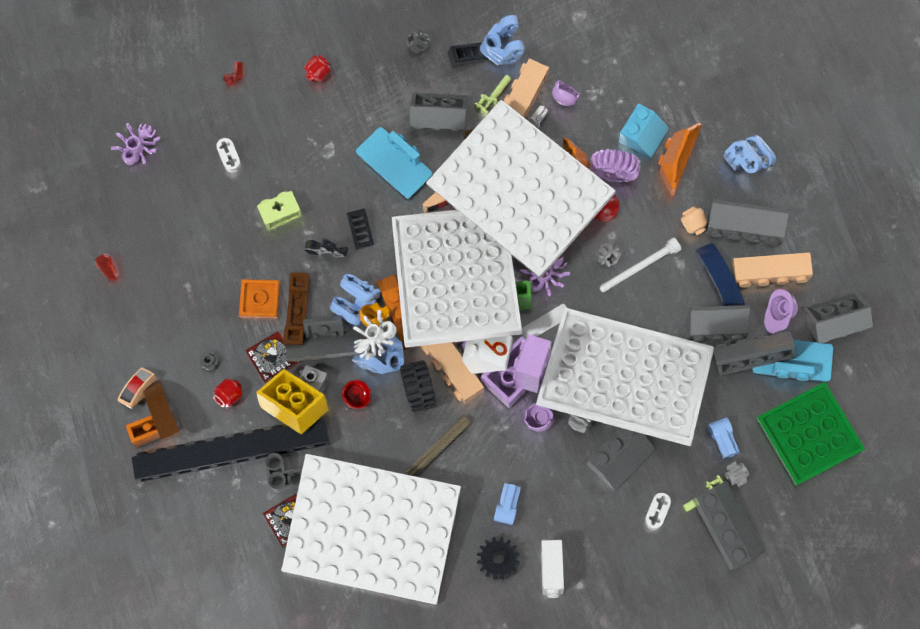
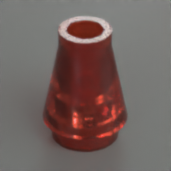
M104 253L94 260L96 262L95 266L109 282L119 278L113 258L108 253Z

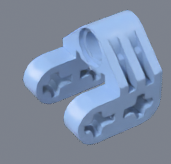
M515 15L503 17L499 24H495L480 45L481 53L496 65L515 63L525 51L523 42L520 40L508 43L504 49L500 48L502 46L501 40L512 37L519 27Z
M757 135L748 137L746 140L734 142L725 151L723 156L735 172L744 168L748 173H755L761 170V168L773 166L776 162V156L773 151ZM753 142H756V143H757L756 146H755L756 148H753V147H752V146L754 145ZM765 156H768L767 162L765 163ZM751 161H754V162H755L753 168L751 167V164H752Z
M345 274L340 282V286L356 297L355 303L352 304L341 297H334L330 309L337 315H342V318L349 323L359 326L363 324L359 319L361 307L366 304L372 305L376 302L379 305L382 299L381 291L379 289L375 290L373 285L369 286L367 281L363 282L354 275Z
M395 336L392 339H386L393 341L394 344L390 346L381 343L382 346L388 349L385 350V353L381 355L379 360L375 357H370L369 360H366V356L360 358V355L353 357L352 361L359 367L370 370L373 373L383 374L397 371L400 369V366L404 365L402 342ZM393 357L394 362L391 365L390 360Z

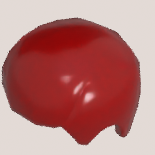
M616 195L599 211L595 219L602 222H610L617 217L620 201Z
M358 379L348 381L343 387L342 399L350 408H364L371 401V389L364 381Z

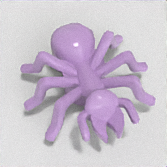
M126 123L131 136L126 139L120 133H116V135L126 143L127 147L112 146L111 149L123 152L122 158L128 165L136 164L139 161V155L143 164H146L143 150L149 154L156 153L157 150H150L143 145H156L160 137L154 138L152 142L144 141L153 138L157 131L154 130L152 133L151 125L146 128L147 123L144 126L140 124L138 128L139 136L137 137L129 123Z
M563 257L557 259L541 278L528 270H519L520 273L531 276L528 281L531 283L532 292L541 291L545 284V290L549 297L551 296L549 280L555 286L564 287V284L556 282L551 275L560 278L570 275V272L557 273L553 271L563 269L567 265L565 262L560 266L563 262Z

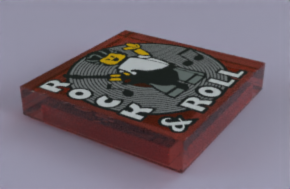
M279 331L245 350L264 383L269 382L281 370H289L298 364V362L287 361V345L283 344V338Z
M297 493L263 513L282 548L287 546Z

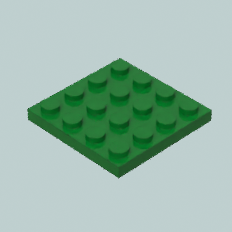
M826 382L756 418L795 486L865 450Z

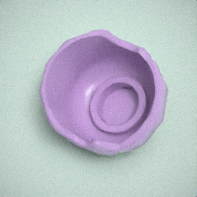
M560 80L556 82L552 89L553 98L563 106L576 104L580 96L579 92Z
M534 403L525 410L524 422L531 430L542 432L551 427L554 421L552 409L538 406Z

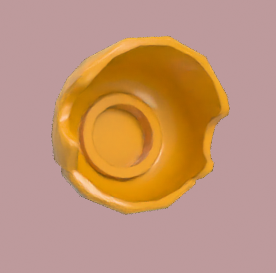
M377 302L372 305L366 304L360 309L359 319L368 327L369 325L363 318L367 316L372 324L379 326L380 323L377 319L378 310H381V318L384 322L388 320L390 310L388 306L381 308Z

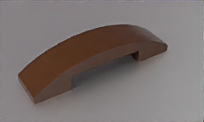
M290 272L289 300L283 344L303 345L305 336L303 319H307L309 273Z
M161 380L156 381L147 387L143 393L162 442L181 433L166 398Z

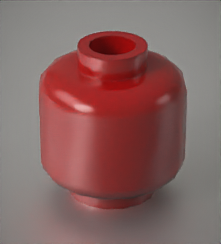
M313 55L304 65V70L307 72L305 76L312 82L315 80L322 82L331 72V63L321 55Z
M224 379L214 389L213 398L221 407H232L242 397V386L237 380Z

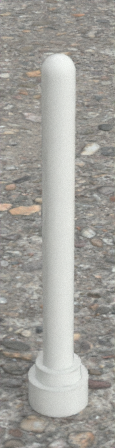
M674 237L667 241L664 248L602 284L600 291L606 292L667 254L678 253L682 250L680 244Z

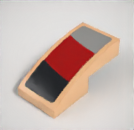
M435 192L423 203V211L430 213L447 206L449 203Z
M141 367L121 391L118 402L132 409L145 397L143 391L157 380L155 374Z

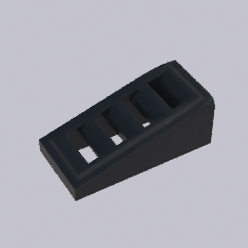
M482 42L451 46L448 50L451 67H461L489 60L482 53V56L478 55L477 49L480 48Z
M365 208L346 213L356 250L373 246L374 242ZM360 216L363 217L362 220H358V221H354V222H353V220H352V218H356V217H360ZM364 223L365 227L357 229L354 228V225ZM365 230L367 234L356 236V232ZM367 237L369 241L358 243L359 239Z

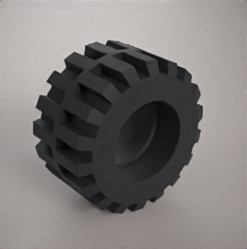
M421 360L400 366V374L410 410L415 413L436 407V396L426 362Z

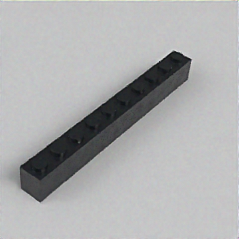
M320 417L302 434L289 426L275 425L269 430L255 429L249 434L240 432L233 434V437L225 438V436L215 437L214 441L206 442V440H199L194 442L193 445L179 444L173 449L159 448L153 453L139 452L136 454L137 456L131 458L134 478L138 483L264 459L272 453L284 455L330 446L326 421Z

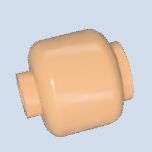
M693 206L682 213L681 222L689 234L695 232L698 235L707 230L705 226L709 220L702 208Z

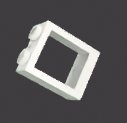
M542 540L543 595H547V598H558L559 594H563L564 590L562 540Z

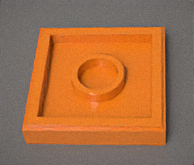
M241 279L239 317L278 319L280 281Z

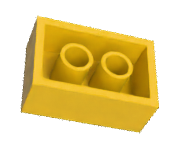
M285 369L281 370L256 392L262 409L300 434L304 433L328 411L324 394Z

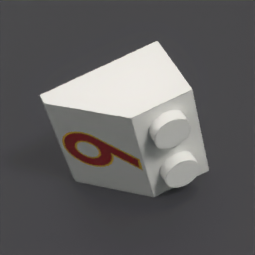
M502 336L467 340L462 361L471 374L507 370L513 337Z

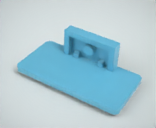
M379 127L356 149V153L407 199L411 198L433 176L432 171L420 161L419 150L415 146L407 144L406 139L400 133L397 135L392 131L389 134L385 129Z
M793 340L796 359L753 368V372L756 374L772 375L783 379L796 378L800 381L829 382L831 379L833 346L825 343Z

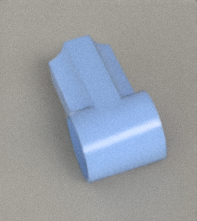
M725 417L709 423L710 435L713 440H716L723 459L739 454L740 451L732 435L733 430L728 418Z
M504 484L500 503L497 504L494 521L509 525L514 524L517 512L516 505L521 487L513 484Z

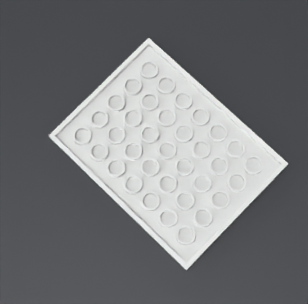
M502 100L497 103L426 182L432 190L539 278L544 275L616 193L612 187Z
M458 210L392 217L405 347L522 334L512 257L508 251Z
M564 308L536 405L691 446L714 347Z
M306 454L281 571L437 605L461 486Z

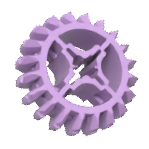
M606 149L592 154L589 167L590 171L602 180L622 183L638 178L640 161L638 157L634 154H629V152Z

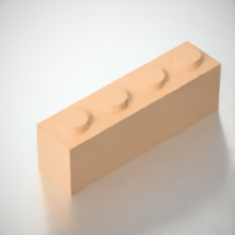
M530 58L526 64L523 63L519 72L521 74L520 77L514 80L511 86L512 92L510 95L507 94L504 99L507 105L525 119L549 75V67Z
M810 252L734 258L731 264L733 277L737 286L741 288L750 287L753 284L767 286L770 283L785 285L792 281L806 283L813 275Z
M452 342L420 346L426 356L430 355L433 359L431 363L437 371L441 370L444 375L442 378L447 386L451 385L455 390L453 394L459 402L463 401L466 405L484 393V386L475 374L470 373L462 361L461 354Z

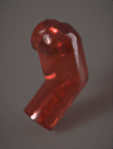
M235 62L234 72L224 75L223 81L226 85L232 86L242 79L244 63Z

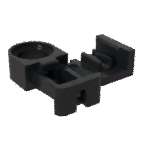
M322 238L321 243L315 240H307L303 250L314 256L330 253L338 258L346 257L349 248H337L335 243Z

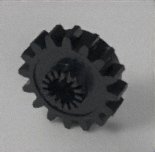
M493 537L491 543L485 540L486 547L480 545L479 549L482 553H477V557L481 558V560L477 561V565H482L480 572L485 571V577L492 576L493 581H496L497 578L504 581V576L506 575L511 578L510 572H517L514 565L520 564V561L515 559L520 556L519 553H514L517 546L511 547V540L505 543L503 537L499 541H496V538ZM501 555L504 560L497 564L493 561V557Z

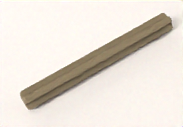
M462 416L403 474L419 475L470 425V420L466 416Z

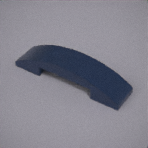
M710 243L696 249L695 252L702 266L706 268L721 297L722 305H745L737 283L716 246Z

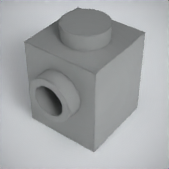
M308 365L305 366L304 370L301 369L297 376L321 393L329 379L327 373Z

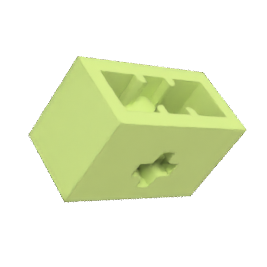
M292 191L282 192L277 197L265 199L257 205L267 231L302 217Z

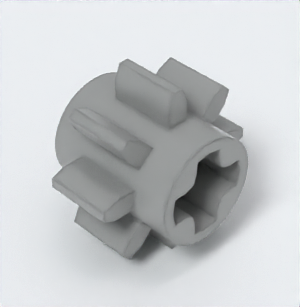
M609 242L600 245L598 252H596L601 265L605 263L608 267L617 264L619 257H621L617 245L614 244L612 246Z
M734 461L726 467L728 471L724 474L731 485L737 484L740 487L747 483L746 477L749 476V472L743 463L737 465Z

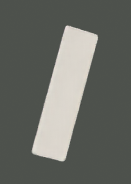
M565 304L556 307L523 327L521 334L526 340L528 334L537 337L559 324L564 308H567Z

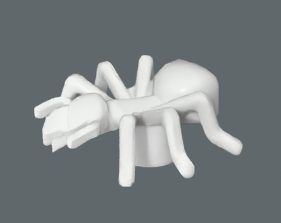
M378 310L377 313L379 326L372 324L367 316H364L365 322L369 325L366 332L356 326L353 327L354 330L367 337L366 340L359 339L354 342L356 345L353 348H357L355 352L363 353L359 356L360 358L366 356L365 359L369 360L370 357H375V343L380 349L378 350L379 356L385 353L381 343L390 346L394 344L393 341L386 339H392L395 336L396 326L390 321L384 322L382 320L381 310Z

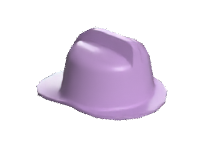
M784 289L775 290L769 299L764 323L767 331L771 334L777 331H785L790 319L794 318L798 311L795 297Z

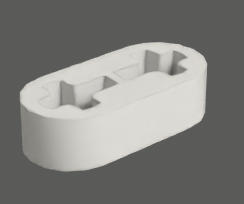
M228 138L220 139L217 142V150L225 169L231 173L237 172L241 167V162L233 142ZM224 144L228 146L229 153H226L223 149ZM232 157L233 162H235V166L231 167V165H229L230 162L228 158Z
M665 493L655 495L645 518V524L651 530H657L662 526L670 507V497ZM664 498V502L667 505H663L661 510L657 509L659 503L656 500ZM656 512L659 514L657 520L660 523L652 525L649 517L653 518Z

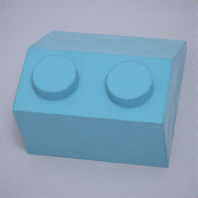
M638 103L621 130L618 142L651 159L669 131V127L654 111Z

